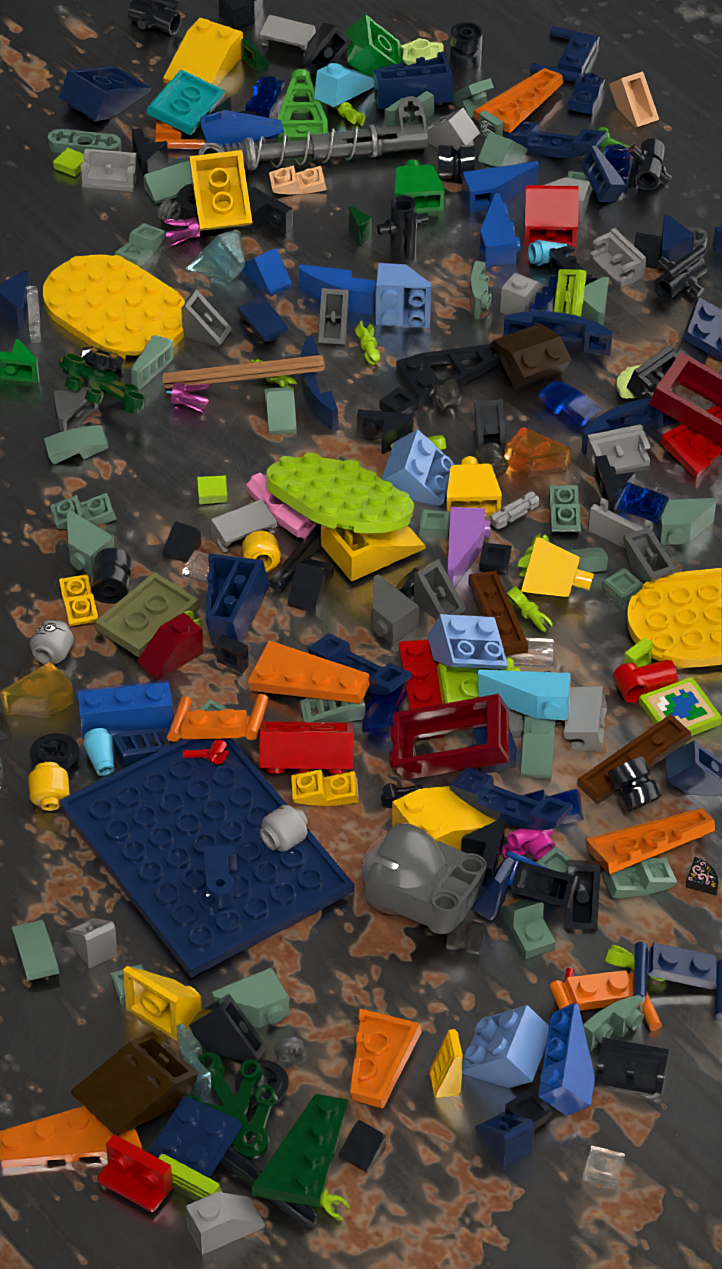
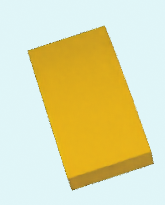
M88 574L59 579L61 596L69 627L94 623L98 619L94 595L91 593Z
M322 770L291 775L294 803L312 806H337L359 803L358 780L355 771L324 777Z

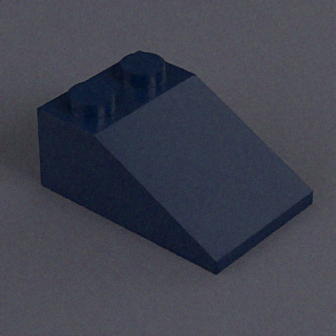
M115 65L74 69L67 71L59 98L68 103L67 106L71 109L79 110L86 114L87 119L100 122V120L112 119L148 94L151 87Z

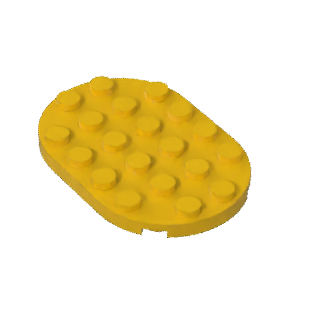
M119 255L75 256L54 269L44 283V307L54 322L88 345L96 348L101 347L102 349L117 353L123 359H126V355H140L153 335L171 339L173 347L184 337L181 307L184 305L185 300L170 286Z
M722 568L676 572L653 581L645 582L642 589L631 597L627 611V627L635 644L646 637L653 642L652 658L660 662L672 660L677 668L722 665Z

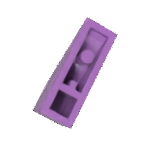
M450 507L447 575L454 587L480 555L484 538H490V520H485V508Z

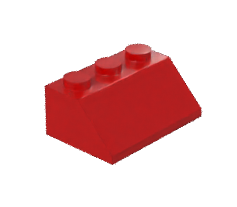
M262 721L260 728V768H266L268 773H283L285 768L297 769L298 773L316 771V769H328L330 774L346 773V769H353V722Z

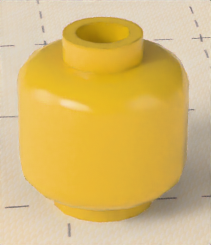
M255 531L246 536L241 549L243 558L263 560L266 573L274 570L280 563L281 558L278 540L275 536L267 531Z
M44 762L36 765L34 770L28 775V790L31 802L41 806V809L45 811L58 809L59 800L70 795L69 779L66 770L54 762Z

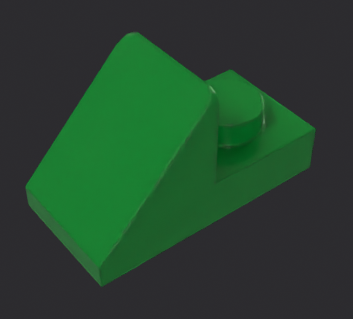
M16 339L12 352L0 351V379L38 383V359L19 339Z

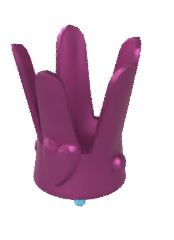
M196 217L185 220H164L166 224L172 226H184L166 232L167 238L177 240L171 243L170 247L188 238L200 237V227Z
M175 382L172 391H166V393L171 394L172 404H184L203 413L202 409L191 404H206L208 399L188 391L207 389L209 385H186Z

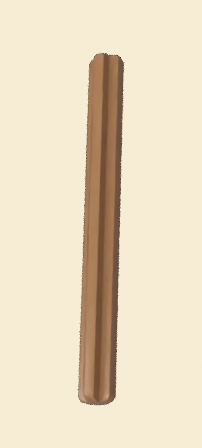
M323 355L165 372L163 374V384L166 389H172L175 382L186 385L216 384L322 372L325 370V360Z

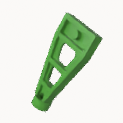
M297 69L291 74V82L277 118L282 121L284 130L277 137V143L283 142L284 134L288 135L290 141L307 140L309 131L312 135L328 133L327 117L320 101L314 99L315 89L311 82L310 73L307 70ZM299 79H302V80H304L305 82H303V83H298V82H296V81L299 80ZM294 97H309L310 102H293ZM293 113H311L314 120L290 119Z

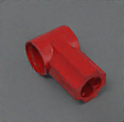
M664 660L638 667L635 663H625L616 668L613 673V679L624 700L629 703H636L639 701V696L678 682L676 666L672 660Z

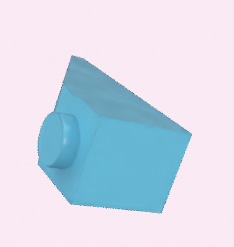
M331 63L317 70L314 99L335 107L373 88L374 78L345 68L340 64Z
M478 670V696L499 694L509 709L536 719L568 720L570 673Z

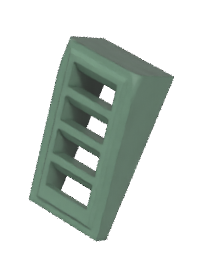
M153 335L131 369L132 384L138 387V391L173 360V341L171 339Z
M317 698L300 700L304 722H349L365 719L364 698L361 704ZM329 706V710L324 711V707ZM317 708L318 714L312 715L311 709Z

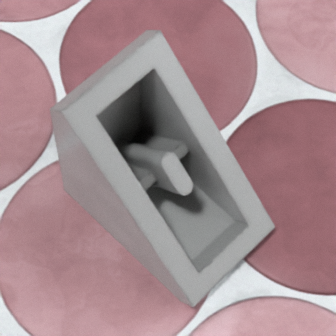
M92 918L65 931L67 938L89 969L117 956L116 931L113 921Z

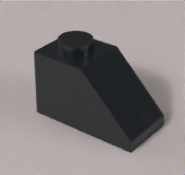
M219 0V15L231 28L238 29L256 21L263 0Z
M323 23L308 41L303 64L317 77V70L331 63H336L352 41L336 25Z
M567 860V874L577 876L578 880L570 908L565 907V928L597 930L600 861Z
M230 994L199 1011L189 1024L195 1040L203 1044L208 1052H214L218 1055L241 1061L250 1059L258 1061L267 1048V1045Z

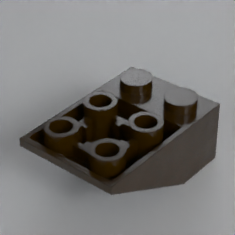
M152 1031L127 1043L71 1090V1094L113 1134L118 1136L178 1107L183 1097L190 1095L198 1073Z

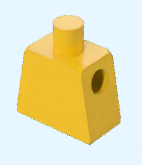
M468 456L461 460V465L451 466L446 511L450 512V507L485 508V516H490L496 511L501 510L502 493L490 464H478L475 457Z
M536 537L521 591L569 597L572 586L589 591L594 574L578 569L581 559L579 556Z

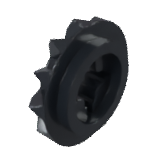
M93 346L84 347L81 351L80 356L91 367L110 372L120 370L123 367L124 359L118 356L117 353Z
M61 733L44 735L38 738L30 748V758L33 767L44 762H54L68 772L70 766L77 764V758L80 756L76 741L70 736ZM60 750V757L55 756L53 759H50L49 754L54 755Z
M258 1060L257 1062L263 1071L261 1079L265 1085H270L274 1089L278 1097L276 1103L279 1104L281 1098L288 1091L289 1080L287 1073L275 1062ZM256 1068L249 1069L247 1075L253 1074ZM240 1070L235 1077V1091L237 1093L243 1080ZM257 1083L250 1101L252 1108L258 1105L255 1099V1092L259 1088ZM271 1093L264 1094L261 1100H267Z

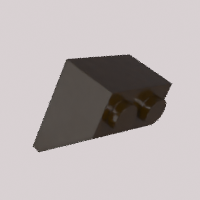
M541 323L492 341V345L515 390L561 374L571 362L561 337Z

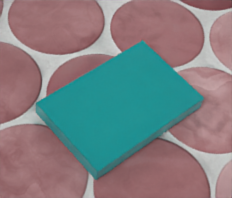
M180 70L148 106L146 114L192 135L201 125L200 117L209 115L223 99L225 91L184 70Z

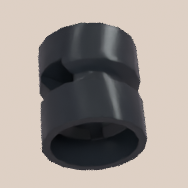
M462 22L451 28L450 62L455 68L470 70L481 64L483 30L480 26L471 22Z
M439 145L438 176L440 179H453L455 175L462 179L463 172L475 170V145H461L459 149H455L453 145Z
M106 548L99 551L95 556L91 593L98 601L115 604L128 594L132 558L127 552L118 548Z
M644 756L625 762L607 772L614 788L621 791L618 798L625 813L662 797L655 780L648 778L651 771Z

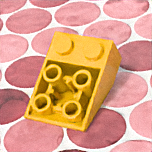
M321 525V546L351 582L426 549V545L409 526L385 533L353 532L354 529H343L338 526L336 529Z

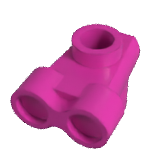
M521 828L509 833L507 837L508 844L502 847L504 859L507 858L505 855L507 850L521 856L530 852L535 860L541 859L555 847V843L551 839L553 830Z

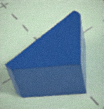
M276 248L239 264V268L270 297L292 287V281Z

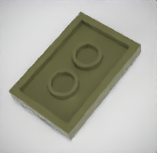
M154 572L95 621V629L137 657H140L161 625L183 612H194L199 608V599Z

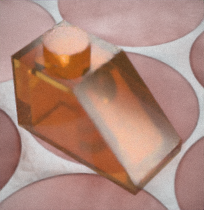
M522 427L505 446L504 467L528 478L567 472L570 469L572 448Z

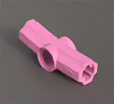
M261 473L253 475L246 484V490L255 501L263 499L277 520V526H283L296 537L305 539L316 527V522L308 519L271 494L265 485L266 475Z

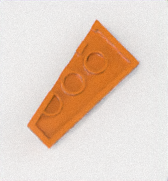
M543 68L473 110L474 119L479 121V113L486 110L503 121V131L511 133L563 84L562 74Z
M270 640L247 682L250 691L360 704L370 685L369 673Z
M703 808L587 838L585 839L586 848L596 861H600V865L609 874H612L714 832L715 822Z
M85 1106L1 1130L0 1164L2 1168L45 1165L48 1160L63 1159L65 1163L79 1162V1158L99 1156L100 1160L107 1159L106 1143L114 1134ZM135 1128L118 1135V1137L143 1150Z

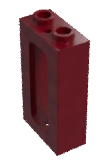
M681 352L655 388L649 405L722 446V420L672 392L676 385H682L722 408V375Z
M499 694L394 712L393 725L390 726V737L393 742V751L389 753L391 768L398 772L402 780L461 771L466 767L473 769L508 763V707ZM487 726V744L415 756V743L419 738Z

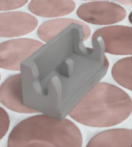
M269 15L259 33V37L263 39V46H268L271 40L299 46L304 50L303 56H305L308 41L316 33L314 25Z
M85 149L84 163L82 162L81 164L82 187L133 192L137 179L136 153Z
M615 228L593 241L596 246L603 245L601 248L595 249L590 253V259L620 288L644 278L646 257Z
M640 424L588 435L586 456L594 470L595 456L607 455L610 466H614L616 472L649 466L650 458L646 450L650 449V444Z
M601 498L600 506L594 504L590 508L588 531L625 548L624 535L648 527L652 530L653 523L647 519L645 520V527H642L609 511L608 500Z
M263 499L211 519L210 537L220 551L226 553L229 551L227 546L231 545V542L244 538L252 532L265 530L274 534L273 528L277 527V520Z
M603 686L570 687L569 717L565 721L564 735L565 739L583 740V742H571V749L595 750L596 752H602L607 712Z

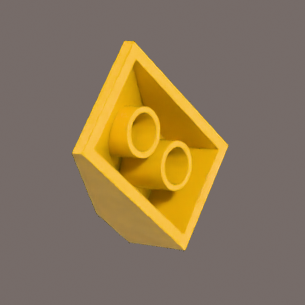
M199 18L186 32L163 77V82L169 83L180 70H184L217 86L242 58L241 41L243 39V32Z
M242 150L190 156V170L200 231L252 225Z
M450 786L418 789L392 802V826L396 823L413 824L427 831L436 841L460 851L463 836L497 821L466 803L450 790Z

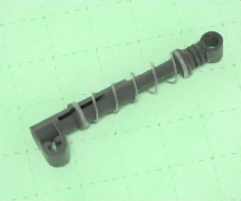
M414 96L402 99L395 111L396 126L379 127L372 124L368 126V129H359L356 126L355 130L336 132L335 129H332L331 133L313 135L309 131L307 140L290 141L288 135L284 134L283 142L266 144L264 137L261 136L259 145L253 142L251 137L237 142V146L235 143H231V146L228 143L224 144V147L222 144L206 143L200 148L198 155L242 150L244 169L252 171L257 168L259 161L270 160L274 167L279 168L283 159L294 158L296 163L303 165L307 156H312L313 160H321L323 163H326L329 158L344 157L346 160H350L353 156L368 155L374 158L386 152L424 149L428 147L424 106ZM407 107L411 112H414L411 122L419 121L418 124L403 125L410 117L409 112H404ZM304 157L302 163H299L296 158ZM278 159H280V162H279L278 165H275L274 162L272 161V160H278Z

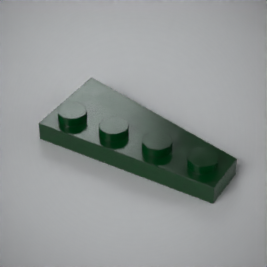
M315 1093L252 1185V1196L320 1208L347 1114L348 1099Z

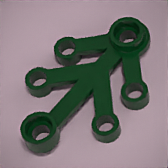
M65 353L64 357L59 360V366L68 375L65 382L66 388L80 391L83 379L79 375L87 380L88 390L85 396L87 401L100 404L104 395L101 391L103 389L122 401L123 409L126 412L138 414L140 410H143L147 399L146 396L139 393L138 387L135 385L117 381V374L85 366V359L73 353Z
M214 1052L202 1053L196 1061V1071L204 1081L211 1082L224 1106L202 1102L197 1095H189L187 1097L238 1119L243 1127L231 1145L236 1146L238 1152L246 1158L257 1159L262 1157L267 1152L270 1143L269 1135L264 1128L271 1107L277 1102L276 1092L270 1085H262L257 1088L255 1099L258 1102V1107L250 1124L246 1117V1112L256 1083L263 1075L259 1063L250 1059L241 1065L240 1073L243 1076V1080L235 1098L223 1077L225 1065L219 1055ZM213 1061L210 1066L204 1067L206 1063ZM256 1068L253 1074L247 1075L249 1069ZM271 1093L267 1100H261L264 1094ZM256 1137L253 1143L247 1144L251 1138Z

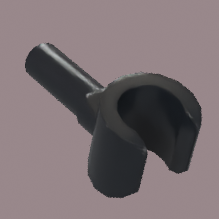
M386 784L381 795L382 806L392 808L393 801L418 789H423L422 785L397 788L395 784Z

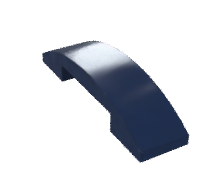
M522 121L511 133H504L505 138L522 145L528 151L558 158L586 155L591 146L598 147L607 136L605 131L583 129L578 136L541 132L538 123Z
M526 311L505 315L503 337L541 323L559 335L562 341L584 344V352L611 355L613 331L592 320L552 311Z
M309 336L305 340L301 357L319 355L313 336ZM319 372L301 374L302 391L310 410L327 428L332 431L338 430V408L332 391L320 392L315 377Z
M651 398L625 403L603 413L585 428L581 452L583 455H586L588 435L640 424L644 426L652 423L658 430L679 421L649 405Z
M330 633L307 648L309 654L369 673L370 685L366 693L375 695L390 694L412 678L411 672L397 665L388 663L386 666L381 667L352 653L349 642Z
M466 767L450 784V790L475 809L496 820H505L507 824L532 830L557 828L573 810V804L545 795L539 802L494 785L492 775Z

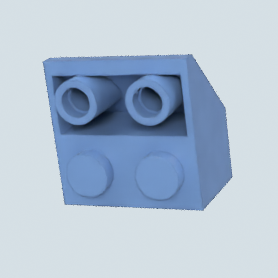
M379 263L376 288V325L430 328L431 283L406 264Z
M417 429L394 442L381 479L391 482L400 491L407 492L414 502L440 506L444 503L447 494L450 468L455 464Z
M440 614L427 635L433 660L445 665L506 669L508 667L495 617Z
M528 1005L483 1017L476 1024L473 1039L465 1051L462 1074L506 1088L532 1082L545 1051L549 1025Z

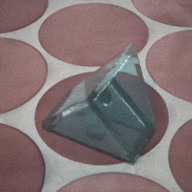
M233 230L217 235L185 269L229 283L245 267L241 232Z

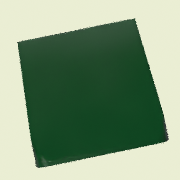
M243 38L241 41L242 60L256 72L270 66V63L262 53L248 40Z
M351 206L349 207V229L359 246L371 238L372 217Z

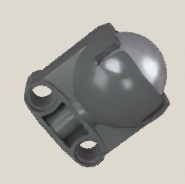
M396 823L388 834L378 838L370 845L364 856L362 873L366 884L365 900L373 908L390 915L406 916L428 926L435 933H451L461 923L476 902L482 889L487 864L484 858L477 854L465 853L436 841L427 831L410 823Z

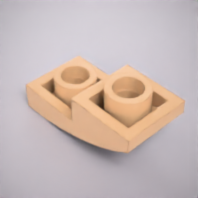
M294 165L269 172L273 193L293 195L327 190L321 166L297 173Z

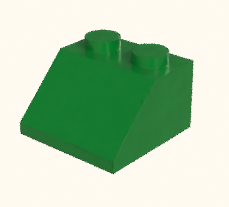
M366 14L345 31V35L352 41L346 50L347 62L353 70H358L367 76H374L375 69L403 63L400 41Z

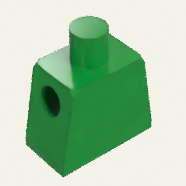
M409 160L405 163V166L396 168L395 197L407 195L414 198L416 201V212L444 211L445 190L433 165H420L417 160Z

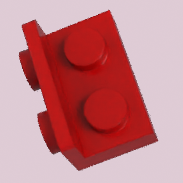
M114 1134L106 1143L108 1163L97 1176L98 1183L146 1210L155 1212L173 1188L171 1165Z

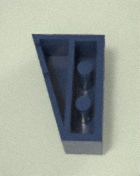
M444 51L438 52L437 57L433 59L416 58V63L404 66L401 62L374 70V95L378 109H386L401 98L404 99L408 96L417 98L426 91L434 95L435 105L453 102V73Z
M209 554L205 619L211 642L216 645L217 640L223 634L243 642L269 587L264 561Z

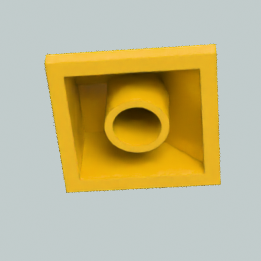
M126 966L123 969L126 1009L178 1042L190 1029L189 1024L194 1017L202 1010V1001L199 993L193 987L184 986L171 978Z

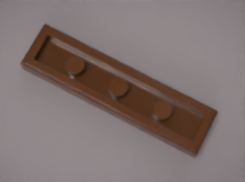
M489 571L469 574L468 584L483 617H495L505 656L528 653L529 644L498 572Z
M670 714L578 778L577 786L598 805L619 790L614 788L607 773L609 770L641 756H644L650 768L691 739V732Z

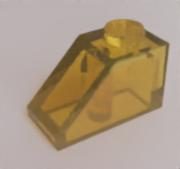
M48 662L1 691L3 711L7 715L51 717L74 703L72 682L51 662Z

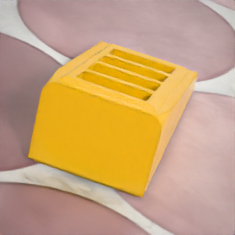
M456 1029L448 1030L429 1071L433 1095L436 1098L458 1096L461 1093L463 1055Z

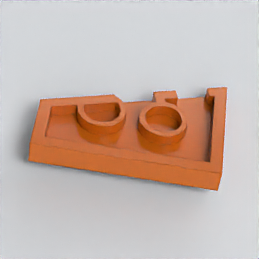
M365 1009L359 1010L356 1058L353 1063L350 1090L352 1101L384 1108L422 1032L420 1023Z

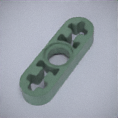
M55 129L48 134L49 149L54 153L61 154L67 148L83 154L85 149L122 152L121 139L113 134L68 129ZM83 142L91 143L89 145H79Z

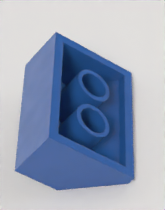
M168 680L77 689L82 739L88 731L96 728H104L108 731V734L115 735L122 732L171 727L173 710Z

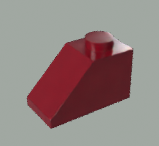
M185 612L176 616L158 628L137 660L138 665L155 681H158L203 654L202 628Z

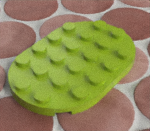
M306 453L304 457L283 456L280 458V461L273 463L267 469L265 485L271 494L308 519L326 527L336 529L338 526L343 529H354L353 532L385 533L408 526L411 517H413L414 503L407 492L400 491L391 482L382 480L375 472L360 467V463L355 460L341 461L321 458L320 455L315 453Z

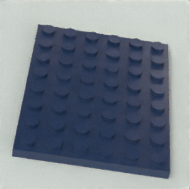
M232 738L182 739L59 800V809L191 978L354 892V883L308 828L306 838L286 852H280L276 849L271 850L265 845L260 836L262 819L280 806L288 804ZM215 740L225 741L227 743L225 750L229 751L224 762L219 765L213 764L208 758H183V750L210 749ZM236 845L237 872H229L234 879L235 899L228 908L215 909L207 902L204 846Z

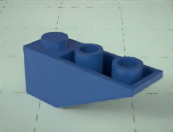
M223 110L200 117L206 142L222 144L223 147L227 143L229 146H231V143H235L237 146V142H241L244 138L251 137L253 142L259 140L261 136L267 140L274 139L284 132L281 120Z
M538 161L463 172L462 194L469 212L489 209L495 193H500L502 202L505 203L524 192L526 185L538 184Z
M495 193L480 229L479 251L483 262L486 263V267L516 264L517 252L521 251L520 239L514 235V222L512 219H508L507 203L502 202L500 193Z
M576 1003L551 1014L538 1097L566 1116L591 1106L595 1080L580 1009Z

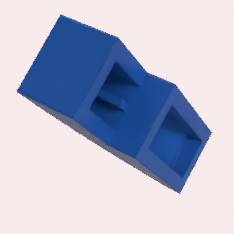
M299 265V288L319 300H321L322 288L349 290V310L374 315L377 280L352 278V270Z

